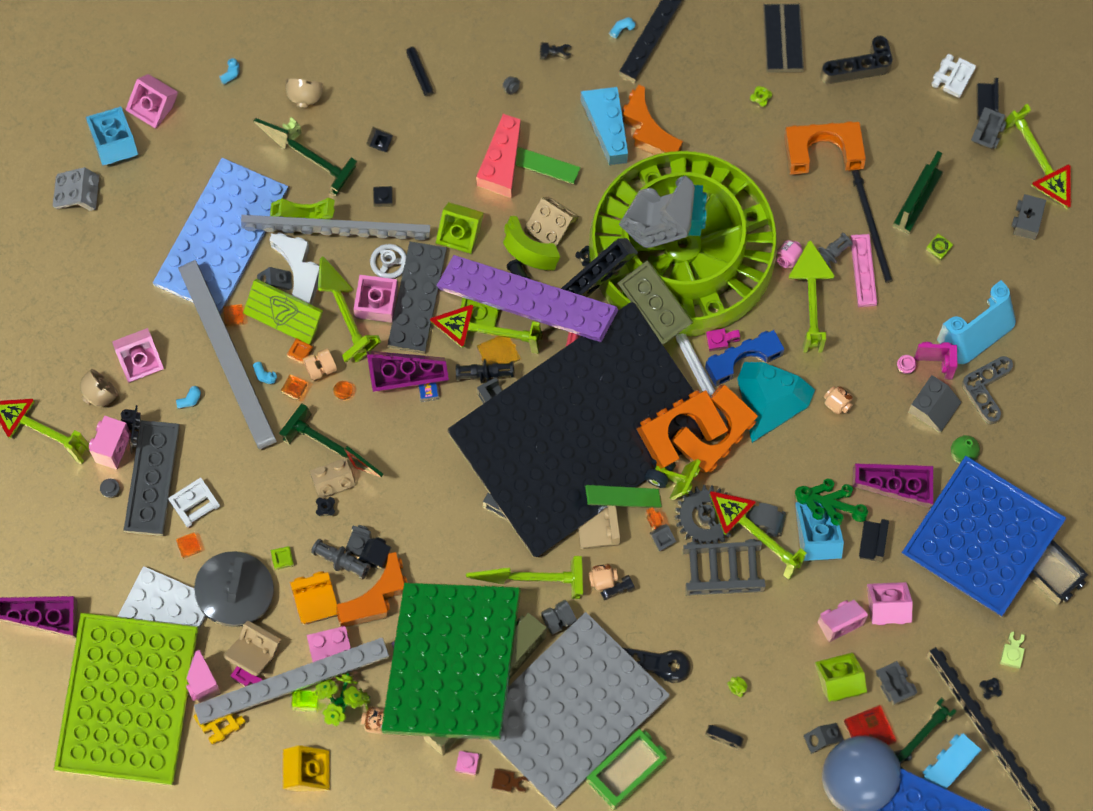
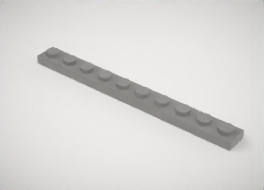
M241 215V227L247 231L259 229L266 232L277 230L293 233L296 231L303 234H312L314 232L321 233L322 235H331L333 233L341 236H350L351 234L360 237H396L397 239L414 238L416 240L429 239L430 225Z
M379 638L194 705L199 724L203 725L389 658L384 639Z

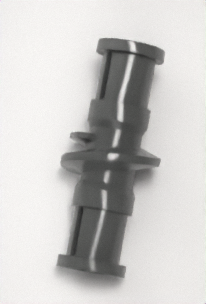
M842 232L840 237L833 243L831 242L826 249L818 247L817 250L831 269L830 261L837 264L835 257H838L847 247H852L853 243Z
M321 539L314 543L311 554L314 556L319 555L325 558L326 561L333 562L334 570L340 571L344 568L348 572L351 571L359 575L360 579H364L367 576L371 566L370 563H363L357 560V558L351 556L352 552L350 550L344 553V546L338 550L333 546L323 543Z

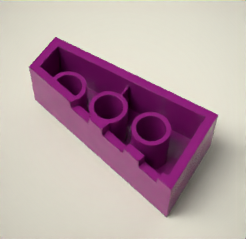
M366 351L373 392L449 380L445 357Z
M855 463L853 466V487L930 508L933 505V466Z
M74 596L0 597V621L77 638V599Z

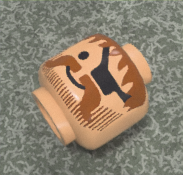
M842 386L831 387L824 396L825 405L835 414L847 413L853 406L851 404L853 396Z
M610 564L593 566L592 571L589 572L591 587H595L597 591L612 588L615 586V581H618L617 570L612 569Z
M369 707L367 713L363 712L361 724L365 725L366 732L383 734L381 732L384 715L383 708Z

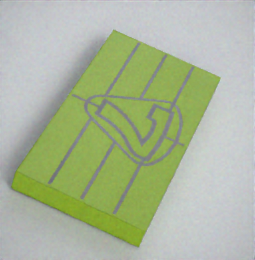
M258 279L253 281L243 314L309 345L313 342L323 310Z

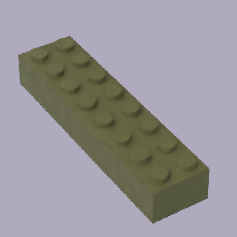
M529 612L525 617L522 615L516 623L509 680L547 638V627ZM424 736L425 741L441 755H444L458 739Z

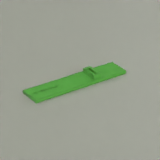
M518 147L516 166L571 184L575 183L581 169L580 167Z
M585 486L588 505L662 507L659 489Z

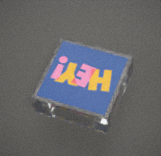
M437 382L418 385L420 402L439 400Z

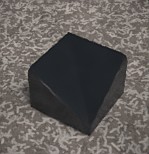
M373 127L367 140V145L386 152L393 135Z

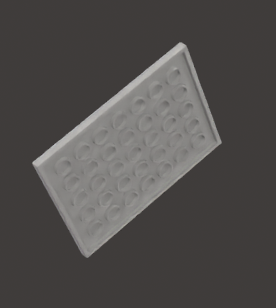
M585 612L508 687L501 740H488L557 808L670 695Z

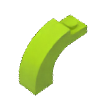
M282 198L271 203L270 216L330 219L335 212V200L327 198L315 204H298Z
M510 216L504 227L506 236L503 241L508 252L517 260L530 267L542 270H555L560 259L556 245L554 243H539L530 239L523 232L518 217Z

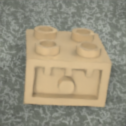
M550 197L541 198L524 230L543 243H554L557 247L569 225L576 223L579 216Z
M607 506V508H604L603 511L578 528L580 547L582 549L620 544L616 506Z

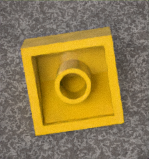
M300 745L283 749V789L298 792L328 791L329 750Z

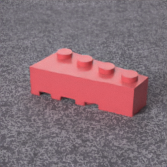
M506 114L502 115L476 176L478 187L509 198L512 197L521 130L520 119Z

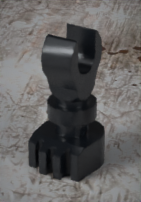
M541 42L540 59L546 60L548 54H551V56L556 54L564 59H568L572 53H565L563 50H571L572 47L568 44L558 47L552 45V47H549V43Z
M627 575L621 578L622 582L615 583L614 587L603 590L601 592L603 599L607 600L617 593L621 594L625 589L627 592L634 590L635 587L630 576Z

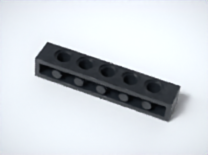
M618 238L561 289L588 297L636 256L638 252L627 238Z

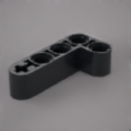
M876 36L872 41L870 54L825 62L821 71V80L826 84H833L887 74L893 61L888 40L884 36Z

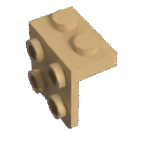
M246 621L239 639L227 650L224 658L248 673L258 676L275 657L281 639L254 623Z

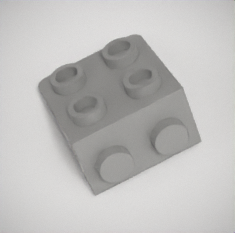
M85 167L57 174L53 207L59 209L78 204L89 211L96 210L99 175Z

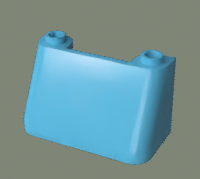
M1002 280L991 288V297L987 300L990 308L967 324L964 319L958 316L952 317L943 323L937 341L940 344L949 342L952 345H957V363H969L1014 328L1016 318L1008 287Z

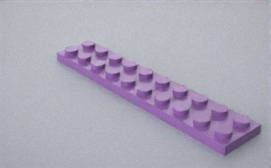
M453 255L436 285L439 290L602 342L618 312L616 306Z

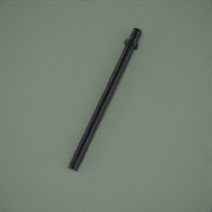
M858 169L851 171L854 179L853 185L854 187L856 186L883 277L885 283H890L893 280L865 193L864 180L861 178Z

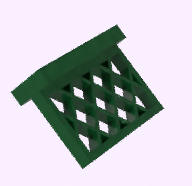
M937 151L931 164L925 165L895 219L893 227L910 234L943 174V171L938 169L943 153Z

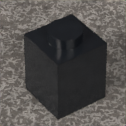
M382 538L368 539L358 560L363 563H370V567L373 569L382 568L391 547Z

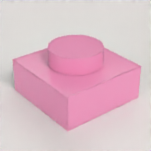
M459 751L455 771L476 775L479 754Z

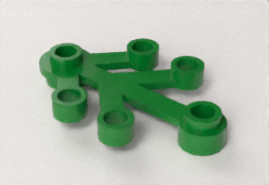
M827 478L824 479L821 485L812 488L800 486L795 490L797 502L806 504L812 512L814 519H822L826 511L833 525H841L843 515L836 512L834 508L852 513V518L857 522H863L867 519L868 509L865 505L858 504L853 506L837 501V499L848 498L852 495L853 487L851 485L845 484L839 491L824 496L818 495L821 492L833 490L834 481ZM815 502L820 503L822 507L817 506Z

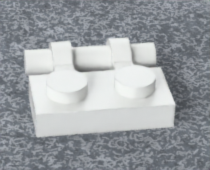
M948 54L940 63L939 71L933 76L932 86L938 88L940 83H944L943 91L960 98L976 65L959 58L956 64L952 62L954 57ZM947 70L952 71L950 77L945 75Z

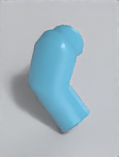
M629 17L619 20L615 23L609 34L613 38H617L622 29L632 30L636 23Z
M235 58L228 60V71L219 76L223 85L238 76L240 65Z
M262 362L253 364L259 381L266 384L276 382L277 374L275 372L264 371Z

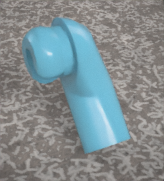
M192 386L186 398L176 399L177 408L196 405L201 396L199 387Z

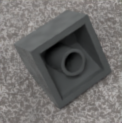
M931 375L911 404L908 412L941 433L961 404V401L947 384Z

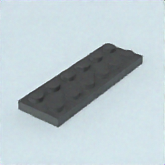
M409 242L387 345L388 348L425 354L431 328L430 318L434 314L439 290L436 285L442 275L447 252L446 247Z
M144 420L140 422L124 524L125 533L163 536L180 429L179 424Z

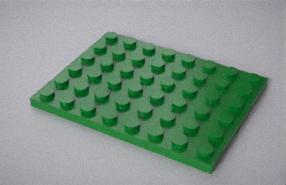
M404 583L381 728L383 734L501 740L521 593L519 587Z

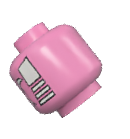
M792 240L785 241L777 250L776 260L778 264L784 268H793L803 252L801 244Z

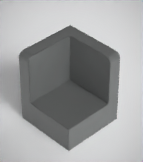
M497 377L477 387V395L483 404L502 391Z

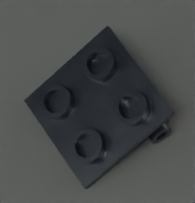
M137 405L135 410L124 409L121 412V421L127 424L129 430H132L130 454H132L133 448H137L138 431L136 430L140 429L141 412H138Z

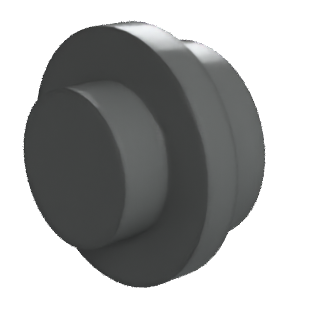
M510 76L504 81L503 89L507 94H513L518 91L520 87L519 79Z
M106 479L100 485V492L107 498L115 497L119 493L120 486L114 479Z

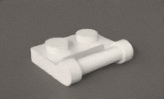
M201 477L168 498L187 528L192 525V522L212 509L216 510L220 507ZM206 498L210 501L189 516L185 514L186 511Z

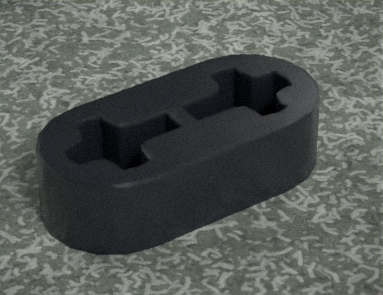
M708 725L705 736L735 749H741L744 738L714 725Z

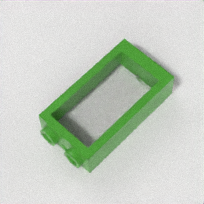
M638 729L586 777L587 783L613 810L667 760L665 750L659 745L656 747L652 742V737L646 731L642 732Z

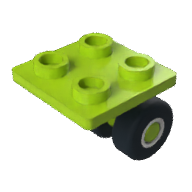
M653 459L652 464L656 468L655 470L649 469L645 479L650 484L659 488L666 487L669 480L676 483L670 499L674 500L689 493L692 488L691 481L700 471L699 464L701 461L699 459L685 465L681 474L673 472L676 466L675 462L660 469L656 465L657 461Z

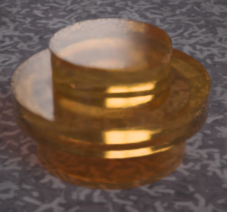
M340 381L335 384L333 392L336 398L346 400L352 395L353 389L350 383Z

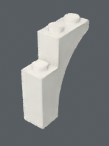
M271 233V248L278 251L292 269L294 276L292 296L312 305L318 287L319 266L314 262L305 263L309 252L308 242L300 237L294 239L282 233Z

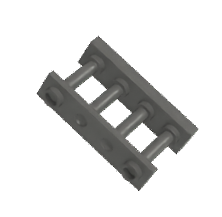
M748 539L745 542L698 544L697 542H689L687 545H683V554H689L691 581L686 583L685 586L686 596L764 592L765 579L758 577L756 551L761 550L762 541L757 542L755 539ZM748 551L750 574L748 580H740L738 578L736 552ZM728 552L730 579L728 581L718 579L717 553ZM709 553L711 577L709 582H701L699 580L697 554Z

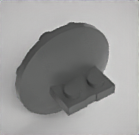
M235 551L220 553L207 560L198 571L194 585L195 599L204 615L220 625L239 627L243 626L246 621L253 623L258 620L269 608L274 591L273 580L266 566L252 555Z

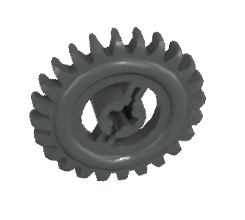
M705 484L702 491L696 486L695 493L690 490L688 493L689 497L685 496V494L682 495L684 502L678 501V505L681 508H675V512L680 515H676L675 520L680 522L676 526L683 527L680 530V534L687 533L685 536L686 540L692 538V542L699 541V544L704 542L706 544L711 542L717 544L718 540L725 542L724 536L731 537L730 532L727 535L723 533L720 522L717 525L714 521L716 511L711 506L713 503L709 495L711 491L714 492L713 485H711L709 491L706 489ZM719 488L716 492L721 493V488ZM695 508L698 510L699 523L703 526H709L710 529H702L694 523L692 513ZM704 512H705V514H709V513H710V517H708L707 515H706V516H703V513H704Z

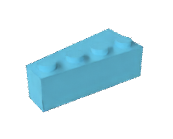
M618 87L581 91L582 106H584L587 117L594 128L595 135L598 137L608 164L628 163V149Z
M963 733L961 736L956 734L949 742L952 746L947 751L943 749L936 757L938 762L934 766L930 764L923 771L925 775L923 777L924 780L947 790L960 773L971 763L973 758L982 751Z

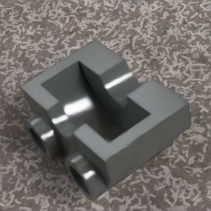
M984 107L971 141L990 149H996L1000 138H997L999 131L1003 132L1007 123L1003 121L1005 115Z
M759 503V506L754 505L747 512L746 518L759 529L765 530L767 535L777 537V535L781 536L786 512L777 511V506Z
M898 661L876 670V675L882 682L880 687L889 702L892 701L893 705L917 694L915 685L907 682L908 674L903 666L900 667Z

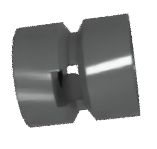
M566 600L555 604L554 609L550 607L541 612V617L551 635L561 631L562 626L569 627L577 621Z

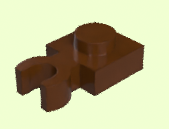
M495 769L491 790L511 793L512 788H516L518 792L525 793L526 788H521L519 783L528 782V779L524 776L514 778L515 772Z

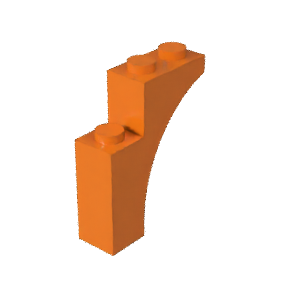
M638 84L636 90L633 89L630 93L628 105L625 104L621 111L623 123L636 128L633 139H635L634 146L653 155L681 151L683 141L668 134L656 124L646 106L645 87Z
M396 552L388 554L384 573L368 592L351 601L336 604V613L340 627L353 626L387 617V611H390V607L386 598L402 595L404 583H407L406 576H402L401 569H403L402 560L397 558Z

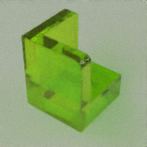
M302 689L292 692L291 707L293 711L317 712L318 697L314 692L302 691Z

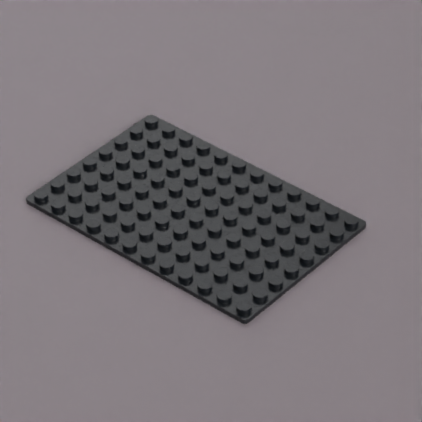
M630 302L618 310L602 342L583 336L579 337L448 428L447 432L531 555L538 557L603 511L604 508H607L606 505H588L586 485L635 488L646 480L645 475L649 469L655 470L656 466L652 464L653 458L636 428L641 426V421L649 417L651 420L658 417L656 413L664 408H667V410L672 409V404L678 400H688L690 398L689 394L694 392V390L635 303ZM677 415L669 424L668 436L670 440L682 427H687L699 440L705 438L698 424L689 416ZM673 445L678 456H680L682 453Z

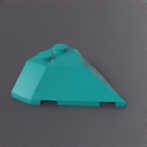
M744 362L737 378L741 399L758 415L755 419V425L749 430L751 443L782 425L800 411L807 409L815 389L800 376L764 362Z

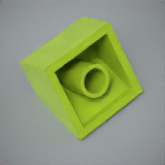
M448 202L442 211L436 244L471 254L481 228L484 212Z
M853 653L815 662L821 686L828 702L839 701L842 698L858 696L867 692L864 671Z

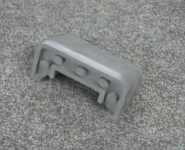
M686 176L678 178L676 181L677 188L674 193L662 197L652 188L639 190L619 225L637 243L646 248L687 237L691 230L695 190L691 179Z

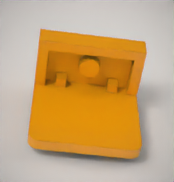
M316 572L312 577H298L294 579V582H290L302 624L337 616V602L328 572Z

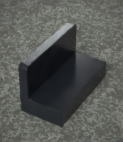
M994 78L992 84L977 83L978 120H980L984 107L996 112L999 110L998 78Z
M881 519L880 523L864 521L859 550L860 559L882 562L889 520Z

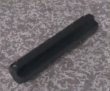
M408 48L406 50L407 56L424 95H432L433 88L416 48Z

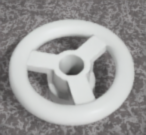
M394 244L381 245L371 255V269L379 277L396 278L403 273L406 253L402 248ZM392 250L398 252L401 258H396V255ZM379 253L381 254V262L383 264L380 270L376 266V257ZM401 264V267L396 272L386 273L389 267Z

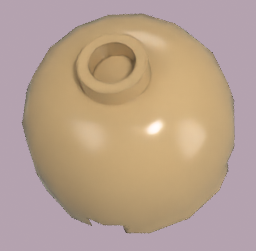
M303 79L286 80V94L292 102L297 103V107L308 108V104L316 103L321 97L323 83L310 82Z
M94 369L87 372L81 380L80 391L83 394L82 399L88 405L93 404L99 407L109 405L116 399L118 392L110 382L107 383L103 379L104 376Z

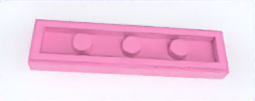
M851 235L858 307L877 306L870 235Z

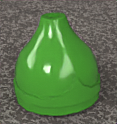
M960 436L952 443L951 455L957 463H961L965 456L976 461L980 455V445L972 436Z

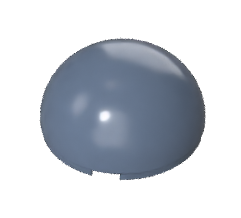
M855 736L843 740L830 751L823 764L822 783L824 791L833 805L842 811H877L891 800L900 783V762L895 752L885 742L870 736Z

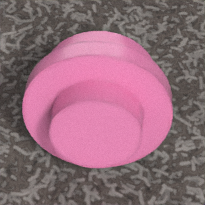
M903 355L897 361V368L904 374L912 373L916 368V361L910 355Z

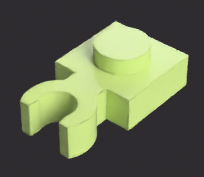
M292 117L287 125L285 123L282 125L283 129L289 131L288 138L294 140L301 134L300 125Z
M1011 632L1008 636L1010 645L1005 643L1000 664L1020 669L1024 648L1019 647V645L1024 641V635L1021 634L1020 640L1017 641L1013 638L1014 632Z

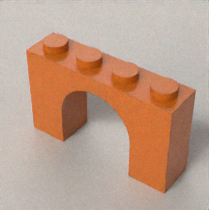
M860 122L786 127L785 144L790 174L809 173L810 160L808 148L820 141L832 142L841 149L845 170L864 169L866 158Z
M725 384L720 385L710 396L713 404L726 417L728 431L725 437L715 445H708L699 440L687 427H682L670 440L691 462L696 459L701 461L699 467L702 473L712 472L718 464L716 462L720 457L724 458L731 451L729 449L733 443L737 444L743 438L742 433L746 429L750 430L755 425V419L758 417Z
M698 389L689 394L690 398L688 400H678L672 404V409L667 410V408H664L656 413L658 417L652 420L649 417L641 421V426L636 428L650 455L657 461L656 465L660 469L680 459L668 436L669 424L675 416L686 415L695 420L706 441L713 440L728 431L706 390L700 392Z

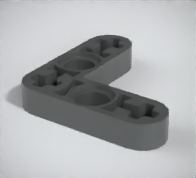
M1006 356L999 357L965 376L962 382L964 391L983 420L988 424H996L1001 417V411L985 386L1010 373L1013 362ZM1001 362L1008 365L1006 369L1003 367L998 372L996 371L1000 367ZM989 370L993 377L986 379L983 377L982 372ZM977 378H979V380L975 382L974 387L972 385H967L969 380L973 382L977 380ZM984 395L987 402L979 403L976 397ZM989 411L996 413L994 418L992 416L988 417Z

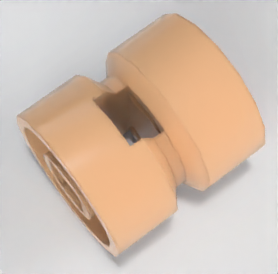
M328 348L317 352V356L309 355L302 358L312 381L321 378L323 373L328 375L337 371ZM319 361L320 369H317L315 362Z

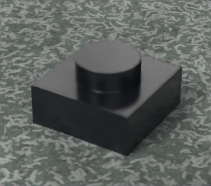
M392 186L373 187L374 207L393 206Z

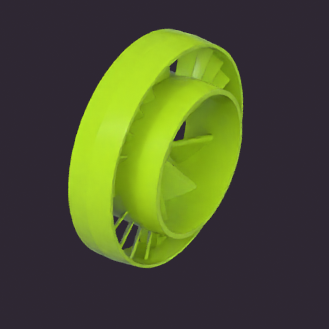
M691 151L666 152L647 157L618 175L606 189L596 208L589 234L590 262L598 256V253H602L618 238H627L636 251L664 249L665 254L655 257L658 260L651 262V264L693 320L691 325L678 333H684L687 337L704 335L708 331L728 327L751 311L759 302L770 283L777 256V235L773 214L768 201L755 182L739 168L725 160L712 155ZM671 167L672 173L661 176L658 169ZM686 167H692V172H686ZM706 170L713 172L711 178L705 176ZM683 176L691 179L694 185H703V192L707 193V203L705 204L706 222L705 229H701V236H687L651 248L643 247L637 243L619 225L620 220L600 215L601 212L620 219L624 217L638 193L627 183L635 177H639L643 185L640 190L652 188L658 192L660 197L674 193L677 188V179ZM725 177L732 181L727 188L721 184ZM744 189L757 205L742 210L735 195ZM616 195L621 200L629 204V206L624 205L623 203L614 199L612 196ZM753 217L755 221H749L747 218ZM769 225V232L747 234L748 232ZM595 232L616 234L621 236H600L595 235ZM746 242L772 243V251L770 253L745 250ZM685 244L687 247L680 248L678 245ZM637 255L619 269L617 275L611 276L599 287L607 301L611 305L616 306L618 310L631 301L623 291L620 292L614 285L645 263L641 262ZM746 257L768 264L765 273L742 265L743 258ZM673 263L674 267L670 277H663L664 272ZM690 265H691V267H692V269H693V272H694V274H695L697 280H695V278H694V275H693V273H692V270H691V268H690ZM739 272L758 283L753 290L736 279ZM731 286L743 299L733 306L724 309L719 296ZM699 305L704 316L696 317L694 306ZM715 308L718 312L711 313L709 309Z

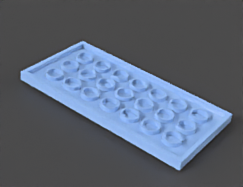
M221 158L156 275L153 285L193 302L178 267L196 260L221 315L266 232L259 229L255 231L242 229L241 215L270 216L271 203L282 198L284 199L289 190L288 186Z

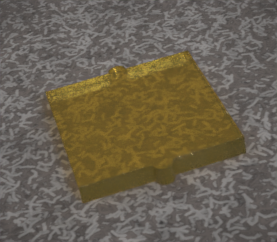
M497 336L477 345L482 362L483 359H486L487 364L510 363V361L515 363L520 360L515 350V344H512L508 337Z

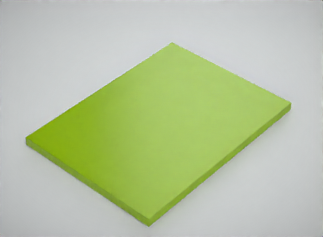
M81 613L54 771L173 786L188 698L186 685L189 682L187 675L194 658L199 628Z

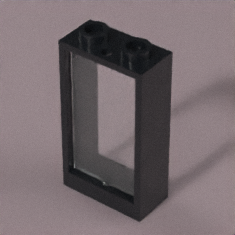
M1052 540L1029 575V578L1059 605L1062 601L1066 603L1073 596L1071 592L1075 588L1080 590L1087 583L1085 579L1088 574Z

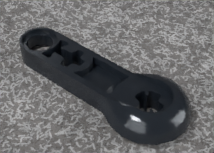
M623 648L632 658L634 655L637 656V659L640 660L637 663L646 672L655 673L665 681L678 683L689 675L690 662L688 657L680 651L670 650L656 654ZM672 662H675L679 669L676 668L675 671H671V667L668 665H672Z

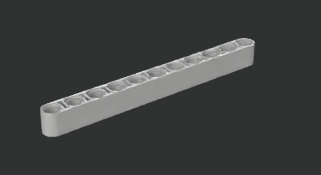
M193 260L178 267L258 449L261 450L276 443L273 431L197 261Z

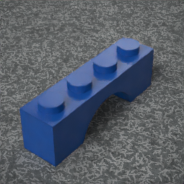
M774 330L770 332L764 331L753 340L747 339L736 348L734 346L730 347L719 356L717 354L712 355L707 359L705 369L715 387L733 379V367L742 358L756 357L768 363L783 356L785 349Z

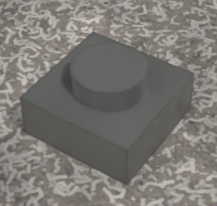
M667 524L649 533L659 551L676 542Z

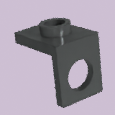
M269 267L257 274V279L260 281L266 276L265 283L273 287L286 290L292 289L290 271Z
M837 723L818 726L804 735L811 754L827 745L837 744L844 740ZM813 735L818 738L817 746H814L811 742Z

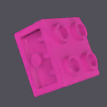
M922 342L917 346L914 359L915 361H942L941 373H944V379L952 380L957 369V345H952L949 342L941 344Z

